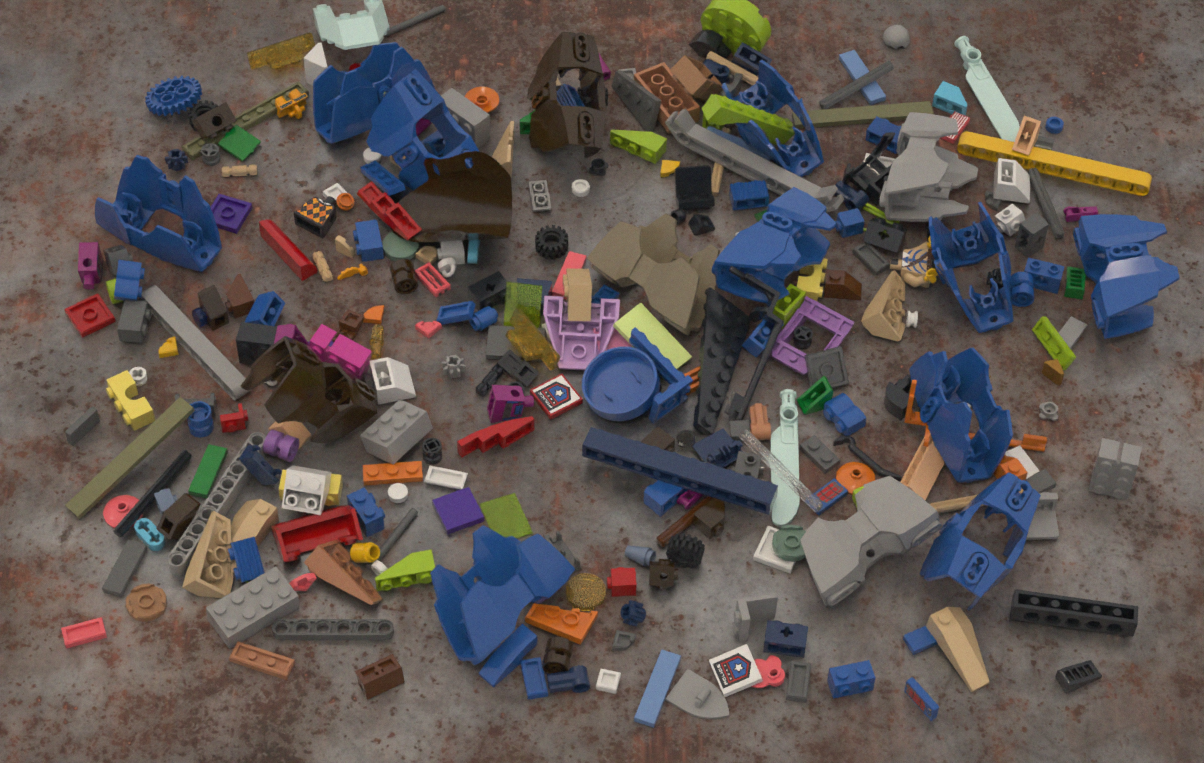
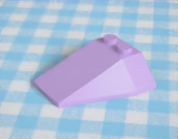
M544 296L543 315L559 369L585 370L597 355L606 350L615 329L613 325L619 319L620 299L601 298V304L591 303V321H568L567 302H564L563 297ZM593 328H596L599 334H594ZM597 340H600V350H598Z

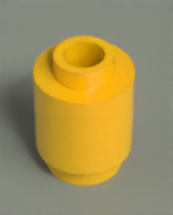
M372 542L355 543L351 547L350 556L355 563H371L379 558L380 549L378 545Z

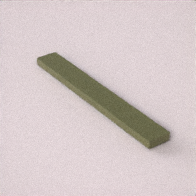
M298 81L235 116L237 121L232 123L233 127L238 125L246 131L277 114L276 98L283 96L286 101H289L291 99L288 95L292 90L298 89L301 94L306 93L307 96H309V91ZM232 128L225 132L223 129L217 132L218 135L210 140L208 137L202 140L199 136L183 145L182 150L193 161L202 156V146L208 143L218 146V143L225 137V133L229 132Z
M930 101L807 111L814 127L872 123L876 116L888 121L906 120L910 112L934 114ZM792 112L795 128H805L797 115Z
M178 398L65 505L66 508L80 520L195 411L194 408L183 398Z

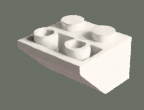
M998 158L994 171L993 198L1029 204L1030 175L1016 160Z
M389 357L369 361L378 405L398 401L399 399L404 400L416 397L408 365Z
M299 466L289 467L286 471L282 508L321 515L329 492L331 472Z

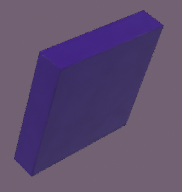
M218 194L210 207L217 228L237 234L252 210V203Z
M469 487L432 500V505L447 535L484 522V516Z

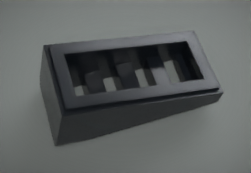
M1088 660L1058 670L1055 678L1067 694L1101 679L1102 675L1093 662ZM1089 667L1093 675H1090L1086 668ZM1081 670L1084 672L1086 677L1082 675V673L1080 672Z

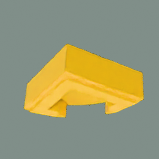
M662 160L660 177H668L669 174L674 173L675 169L680 167V161Z
M175 336L168 338L167 342L159 348V358L178 355Z

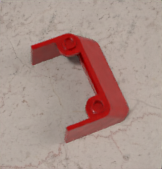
M342 505L324 510L321 515L310 514L271 526L280 557L284 562L298 559L297 555H300L302 552L315 549L318 545L337 540L340 543L344 542V545L356 543V539L363 540L355 508L350 505Z

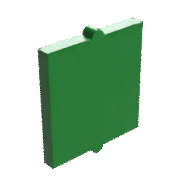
M235 125L229 132L225 133V137L218 143V146L243 162L250 154L254 153V150L260 145L261 141L238 125Z

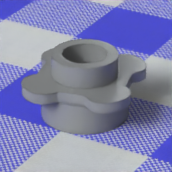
M1045 402L1040 404L1041 413L1039 417L1041 419H1051L1053 421L1058 419L1057 411L1059 408L1055 403Z

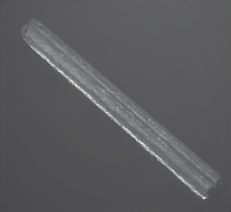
M744 429L739 434L740 439L755 454L762 455L761 459L814 512H818L823 508V503L749 430Z

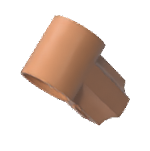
M762 403L750 406V440H771V425L768 423L766 406L762 405Z

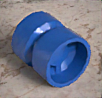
M1016 272L1012 274L1010 291L1013 305L1026 307L1034 302V277L1030 273Z
M202 401L191 403L190 405L195 411L187 418L190 433L199 438L210 435L214 429L211 407Z

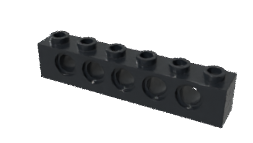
M1015 589L1011 601L1010 619L1133 637L1138 625V606Z

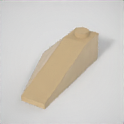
M510 121L492 155V158L503 166L510 174V177H512L514 121Z
M262 499L246 501L235 514L231 523V541L236 542L255 536L258 547L272 530L271 526L279 522L277 507ZM235 560L230 563L233 576L235 575L233 568H237Z

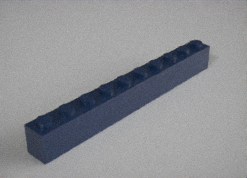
M591 427L582 444L583 457L770 515L777 498L778 485L772 482L762 481L750 475L746 476L730 469L727 470L714 464L698 461L695 458L682 456L676 452L666 451L657 446H650L638 440H631L602 429Z

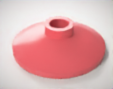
M120 495L112 498L103 510L106 523L115 528L136 505L139 499L131 495Z

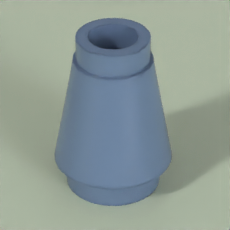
M628 545L625 550V557L647 567L650 566V561H655L656 551L650 547Z

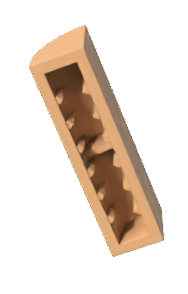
M931 433L928 447L923 446V438L900 482L924 500H926L945 463L934 446Z

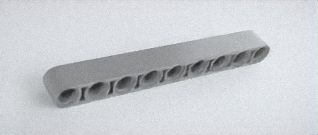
M156 285L142 292L139 300L147 301L148 308L151 309L155 319L173 337L175 336L176 341L234 401L251 391L241 388V384L246 378Z
M254 432L248 437L169 554V569L174 577L186 575L187 568L211 512L215 511L225 516L253 475L239 460L247 445H258L261 448L258 452L263 458L265 457L266 453L263 452V445L266 436L263 433Z

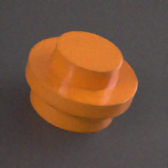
M342 193L336 199L337 206L344 211L352 209L355 203L353 196L349 193Z

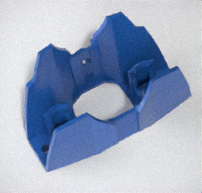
M397 42L373 45L369 56L360 64L361 66L349 72L338 71L330 65L313 81L315 130L325 138L326 142L331 144L370 130L373 126L371 118L383 98L396 83L415 69L435 89L419 59L414 60L402 46L400 47Z
M763 60L759 61L758 81L744 92H739V95L736 97L731 95L725 83L722 84L727 98L739 101L745 105H751L759 110L762 109L770 114H775L787 104L805 127L803 133L795 128V126L792 128L795 136L790 145L780 144L779 139L776 138L779 149L777 151L753 120L748 121V123H736L739 134L746 145L751 143L755 149L770 157L775 164L801 178L804 175H809L813 169L824 162L816 131L804 107L802 98L799 100L796 97L793 86L775 68Z
M416 69L396 83L383 98L371 118L373 126L366 141L371 152L380 153L384 157L392 155L396 164L402 169L398 175L399 180L412 190H415L428 180V174L423 164L426 158L445 159L464 152L479 151L471 135L467 134L450 114L445 100ZM421 118L431 120L430 122L434 124L445 141L442 157L429 153L417 137L416 123ZM472 158L465 159V165L468 169L473 166ZM433 164L434 171L439 174L437 166Z
M136 155L131 166H126L123 169L116 200L113 204L99 197L96 199L95 219L98 225L126 244L133 245L162 261L202 272L207 266L212 264L213 259L222 249L214 215L210 205L202 198L195 181L187 175L179 181V184L173 180H166V174H163L162 170L156 167L148 157ZM164 209L183 220L184 235L182 237V235L160 225H157L150 233L143 232L142 229L156 210Z
M791 188L767 206V212L763 214L759 222L740 231L714 261L712 273L716 275L717 287L750 300L763 303L768 302L765 294L740 280L741 278L729 272L730 267L733 266L780 292L778 300L789 295V291L784 286V279L793 271H798L805 266L821 264L830 246V242L817 229L830 231L837 226V223L826 213L827 208L820 201L798 188Z
M978 202L980 222L976 224L974 221L972 222L973 225L957 231L954 228L950 232L937 217L933 218L930 216L928 218L932 247L931 253L935 258L934 264L941 282L946 284L955 294L970 322L978 333H982L988 330H998L1003 325L1013 322L1014 318L1010 291L1011 262L1009 253L1006 250L1003 235L995 226L982 202ZM998 253L1004 287L999 289L997 283L991 278L992 288L987 295L976 293L972 285H970L969 296L971 299H963L953 268L976 264Z
M1099 214L1081 216L1079 227L1073 228L1075 246L1078 256L1081 257L1085 274L1096 283L1091 294L1092 311L1097 329H1101L1104 339L1119 337L1152 327L1154 319L1153 306L1143 304L1157 298L1158 291L1179 280L1177 266L1170 265L1158 257H1152L1147 250V242L1167 234L1164 224L1142 221L1137 216Z
M973 347L960 352L950 359H947L945 351L934 355L932 352H927L917 359L909 369L911 381L912 379L917 380L915 396L920 408V418L923 423L928 424L934 446L939 451L957 482L972 483L977 480L989 479L1000 464L1013 437L1010 410H1003L1001 406H997L991 394L993 388L989 379V364ZM968 404L971 405L979 423V430L971 440L968 434L972 411Z
M1010 472L1000 477L972 499L959 514L956 512L945 522L939 531L941 535L933 541L919 575L927 581L945 577L955 580L976 596L966 609L970 611L990 589L1003 581L1014 568L1013 565L1023 553L1028 530L1041 495L1031 487L1029 482L1020 480L1018 476ZM982 504L987 505L985 519L992 513H1003L1006 515L1008 525L1003 529L1004 533L1016 524L1003 552V555L1007 557L1004 565L987 549L962 536L972 516Z
M482 525L472 533V558L474 565L470 570L459 576L457 572L450 571L438 564L430 572L437 597L434 607L445 635L459 660L464 662L471 661L473 665L482 662L515 630L520 611L529 602L540 604L556 593L569 580V576L575 568L551 543L539 534H535L521 542L513 536L505 538Z

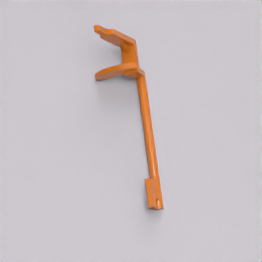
M912 379L904 423L926 426L923 446L928 447L930 438L929 426L927 423L922 422L920 412H915L912 409L917 380ZM974 433L968 434L970 440L975 436ZM1024 433L1022 441L1011 439L1008 447L1015 448L1021 446L1022 449L1044 452L1047 437Z

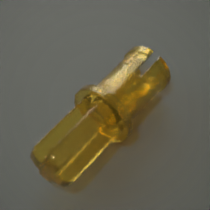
M378 324L374 325L372 338L369 340L372 360H376L377 355L378 359H381L382 346L384 345V327Z

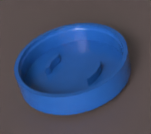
M615 347L600 353L586 367L582 378V391L591 410L598 416L611 421H626L640 416L652 406L653 398L660 390V377L654 362L646 353L633 347Z

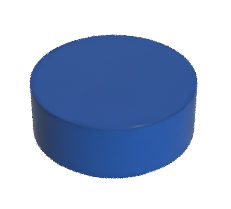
M1050 117L1046 121L1045 128L1052 134H1058L1063 130L1064 122L1058 117Z

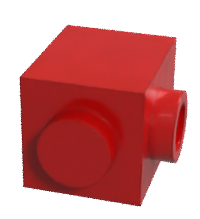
M618 567L611 569V577H607V589H611L612 597L636 596L635 568Z

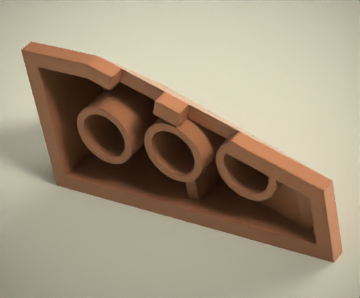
M337 540L318 545L304 563L308 570L324 581L370 605L381 602L382 597L372 583L361 576L363 573L362 569L354 566L351 562L350 553Z

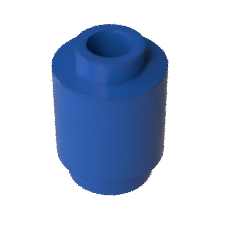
M487 306L473 313L472 319L469 320L470 325L475 331H482L489 327V325L497 323L498 313L494 308Z

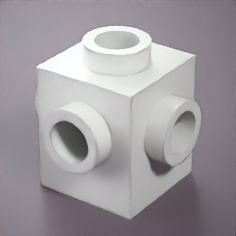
M1013 204L995 215L998 230L1001 233L1005 232L1009 237L1019 230L1020 223L1025 220L1023 212Z

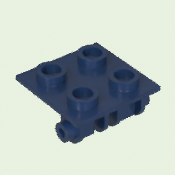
M724 428L691 445L705 463L714 464L721 468L737 461L738 451L743 452L741 450V447H743L740 440H733Z

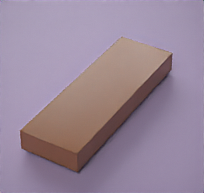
M239 641L229 657L232 663L284 680L288 679L295 665L294 659Z

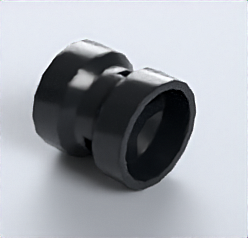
M427 438L422 444L423 460L430 465L438 464L442 460V444L437 438Z

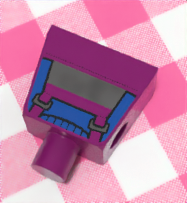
M79 242L78 273L84 289H94V284L101 283L104 260L98 242Z
M492 385L487 404L490 423L522 417L525 407L534 406V398L532 395L524 396L520 386Z

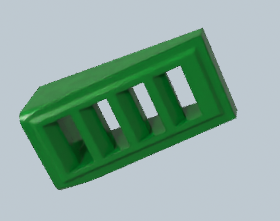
M1067 266L1064 297L1083 299L1085 292V270Z

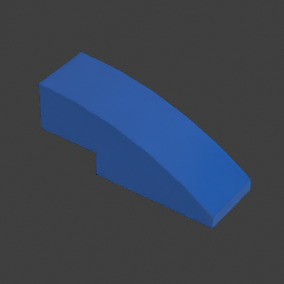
M524 624L519 626L493 653L480 670L479 676L494 688L519 666L520 660H523V657L537 645V635Z

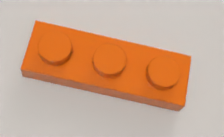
M422 461L398 462L394 465L391 463L363 465L364 486L423 481Z

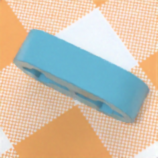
M469 240L468 264L478 263L480 240Z
M141 518L134 524L136 535L150 550H161L165 546L164 535L156 529L157 527L151 520ZM141 527L147 528V529H148V532H146L143 528H142V529H140V528H141ZM152 537H153L155 540H159V542H157V543H156L155 541L152 542Z

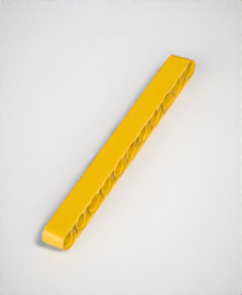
M966 131L961 133L957 145V151L962 155L996 163L998 158L1016 160L1026 170L1037 168L1039 173L1138 196H1145L1149 193L1152 181L1151 175L1146 172L1038 147H1033L1030 155H1026L1012 150L1014 145L1012 141Z

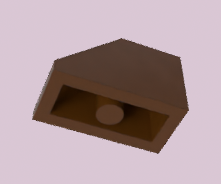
M826 269L824 298L861 300L862 284L845 270Z
M240 273L237 274L226 293L227 302H225L228 313L232 312L235 319L249 314L254 304V299Z

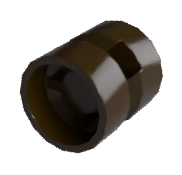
M400 259L391 264L390 273L395 291L404 295L414 292L418 288V281L412 261Z
M563 637L549 638L546 644V654L544 655L542 669L548 674L569 671L573 643Z

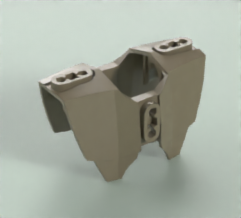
M664 214L647 227L641 225L636 227L620 221L587 257L592 263L591 268L620 287L635 284L642 286L648 296L649 305L658 314L662 315L661 317L682 333L689 335L691 330L695 332L700 331L702 320L705 319V310L703 309L707 297L705 290L711 287L716 291L717 288L716 275L712 273V266L719 256L720 250L710 244L705 249L694 253L692 257L682 253L676 246L678 243L676 233L677 220L668 214Z

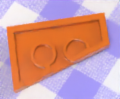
M534 603L525 617V623L581 645L597 619L598 611L586 613L580 612V609L572 608V611L560 609L559 606Z

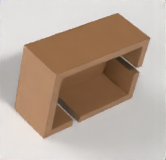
M686 55L670 69L674 74L672 76L673 79L679 84L682 83L684 85L683 90L689 96L693 95L696 99L708 101L711 94L718 95L723 89L722 84L715 76L708 79L712 73L702 62Z

